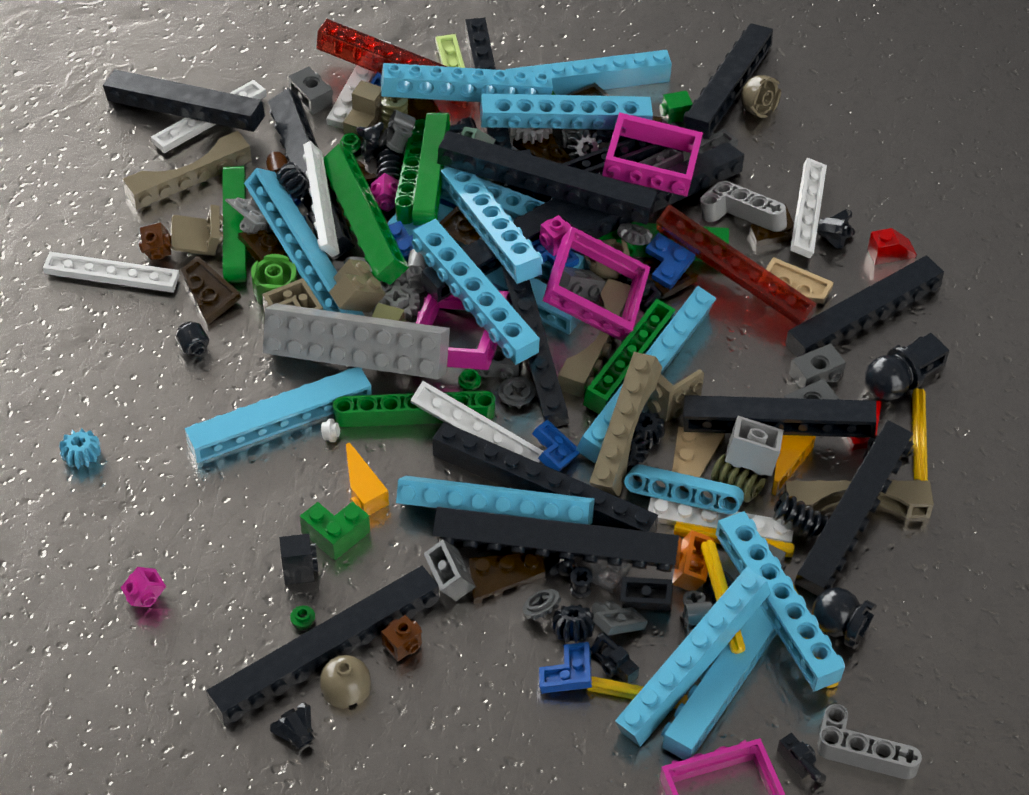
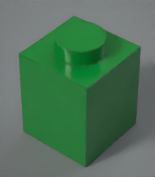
M687 90L663 95L660 113L662 116H665L668 124L683 121L686 111L689 112L692 108L693 103Z

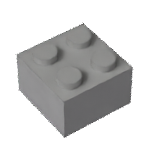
M737 416L729 438L725 462L737 468L743 467L753 470L754 473L759 475L772 476L781 450L783 430Z

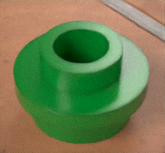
M347 133L342 137L340 145L351 152H356L361 148V140L356 134Z
M465 369L458 377V384L462 389L472 391L480 386L481 377L476 370Z
M305 605L294 608L290 614L292 625L299 630L309 629L316 618L314 610Z

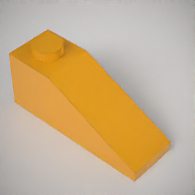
M783 435L780 454L774 469L771 494L777 495L785 485V481L791 478L813 451L816 436Z
M350 442L347 443L346 455L351 491L350 503L353 501L368 515H371L389 505L388 490Z

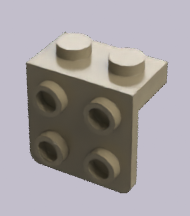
M210 205L207 219L173 215L171 218V249L174 251L215 256L218 244L221 245L223 240V232L220 231L223 215H219V206Z
M699 369L675 385L671 384L660 374L656 389L648 398L647 406L650 411L658 413L659 417L666 423L673 418H678L684 412L685 395L701 396L704 372Z

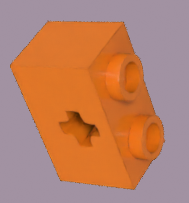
M691 530L682 539L679 569H674L672 581L674 586L688 591H696L706 582L708 570L701 544L707 540L714 542V538Z

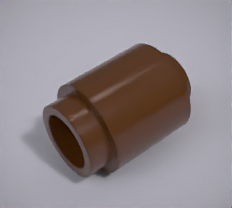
M281 152L270 153L266 160L267 169L276 174L284 164L288 163L286 156Z

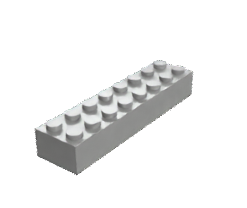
M275 303L265 308L263 353L439 379L447 373L450 328Z

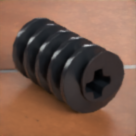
M387 145L379 147L377 150L376 179L386 173L399 180L403 165V153L395 152L388 148Z
M786 491L782 493L774 507L775 514L773 520L777 521L782 516L781 525L785 526L790 521V530L793 531L798 526V535L801 536L806 531V540L808 541L818 536L828 522V516H822L821 512L817 510L813 512V507L809 505L805 507L803 501L797 502V498L795 496L789 497Z

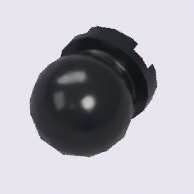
M897 345L888 351L887 355L877 357L867 366L865 386L868 392L879 400L892 401L899 399L906 391L914 390L924 383L925 374L921 375L919 369L922 363L909 347L903 349L900 345Z
M839 587L828 588L821 592L814 600L812 615L817 618L819 628L825 635L834 638L844 636V645L855 649L858 646L855 640L859 635L865 636L874 617V614L870 613V611L875 610L877 605L868 600L860 604L857 597L846 589Z

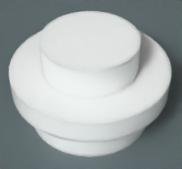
M334 419L322 422L321 433L325 441L335 442L337 437L340 436L339 424L335 423Z

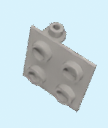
M237 197L236 199L225 200L244 216L240 223V229L243 232L257 233L260 230H266L269 233L272 231L253 198L242 199Z

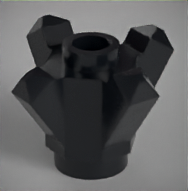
M845 209L830 218L820 219L817 229L818 235L826 238L835 248L842 249L846 238L853 236L856 232L848 222L852 218V211Z
M305 702L297 706L296 711L292 708L280 716L281 719L270 724V732L289 741L296 749L306 746L315 739L312 734L313 729L311 728V706Z

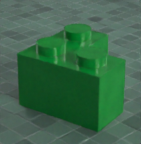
M353 501L335 516L319 502H316L300 515L301 533H309L310 540L334 561L370 533L369 515Z

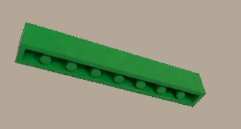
M337 144L323 158L326 177L329 178L331 182L330 187L337 195V202L344 210L343 215L351 224L350 229L358 239L357 244L365 254L364 259L370 265L371 273L379 282L383 281L391 285L409 267L353 153Z

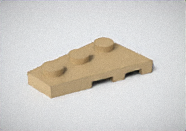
M773 257L754 288L753 295L824 304L833 288L834 282Z
M678 427L672 472L702 478L706 467L715 456L717 448L722 444L725 433L684 432V427ZM680 486L681 490L688 491L686 487Z

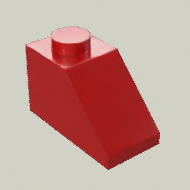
M893 228L871 232L867 250L874 265L916 258L917 254L910 240Z

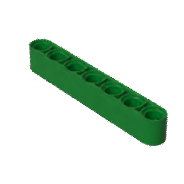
M448 112L426 114L412 211L414 226L424 225L434 219L438 220L442 190L441 170L445 168L444 165L437 164L438 147L446 132L450 130V116Z
M423 119L415 121L411 131L413 134L408 138L395 198L397 222L401 221L402 224L413 223L412 211L425 120Z
M245 166L223 167V278L228 283L247 282V250L245 245L238 239V234L243 232L240 229V223L244 216L225 201L226 199H236L237 197L246 199V186L244 184L246 181Z
M489 391L443 392L489 420H492L495 416V396ZM415 393L342 396L333 402L334 421L340 427L443 423V421L411 403Z

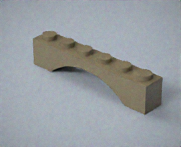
M235 131L219 138L215 146L206 155L187 166L168 171H140L123 178L125 194L136 210L222 174L223 167L241 166L252 161L250 145L239 131Z
M608 278L600 294V307L622 317L631 285ZM601 331L595 341L586 349L567 358L558 375L561 390L584 398L587 388L595 379V374H599L602 369L603 358L608 357L610 354L612 340L616 341L617 339Z
M637 352L633 353L589 482L593 487L616 497L620 496L627 475L629 451L636 424L646 401L656 389L663 368L656 356Z
M917 479L912 481L890 480L892 483L886 494L881 492L878 497L881 500L879 506L892 510L905 518H930L934 505L930 481ZM785 481L783 493L786 491L789 497L795 496L797 502L803 501L805 507L808 505L813 507V512L816 510L822 511L838 505L851 481Z

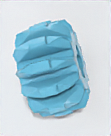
M83 428L79 432L72 430L71 435H64L63 441L60 442L61 458L63 461H66L69 467L73 465L77 469L81 465L89 467V462L96 463L97 456L101 453L99 439L97 436H94L91 430L87 432Z

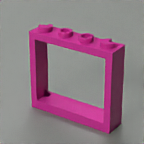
M619 112L602 176L687 197L703 133ZM624 136L691 153L686 174L614 157L619 137Z
M571 227L562 237L542 301L623 341L633 331L650 267L624 254L622 251L603 243L601 240L595 239L582 230ZM570 248L632 279L622 317L559 286Z
M499 291L511 305L509 291ZM428 293L427 297H424L422 309L418 311L416 323L432 326L439 308L465 310L461 300L458 297H454L453 294L437 302ZM484 330L477 349L448 347L447 367L489 370L498 344L494 343L490 339L488 332Z
M761 738L749 742L744 740L738 745L731 747L722 746L714 750V752L707 754L698 753L689 759L679 762L674 760L671 764L661 766L660 781L666 795H678L674 782L754 760L768 794L785 795Z

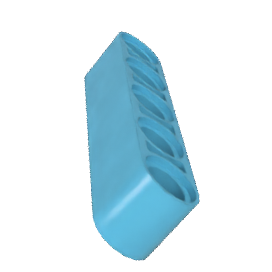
M635 465L624 480V484L630 492L724 514L736 513L744 500V493L737 486L646 465ZM633 475L639 476L642 482L636 481ZM656 481H662L665 487L659 486ZM680 486L686 487L689 492H683ZM703 491L709 492L713 498L706 497ZM726 497L734 498L736 503L729 502Z

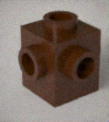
M161 222L140 228L141 240L139 241V247L141 252L145 253L150 260H160L164 256L172 255L171 235Z
M404 615L400 619L393 620L387 628L381 631L382 645L397 661H400L408 654H413L422 645V629L416 621H411Z

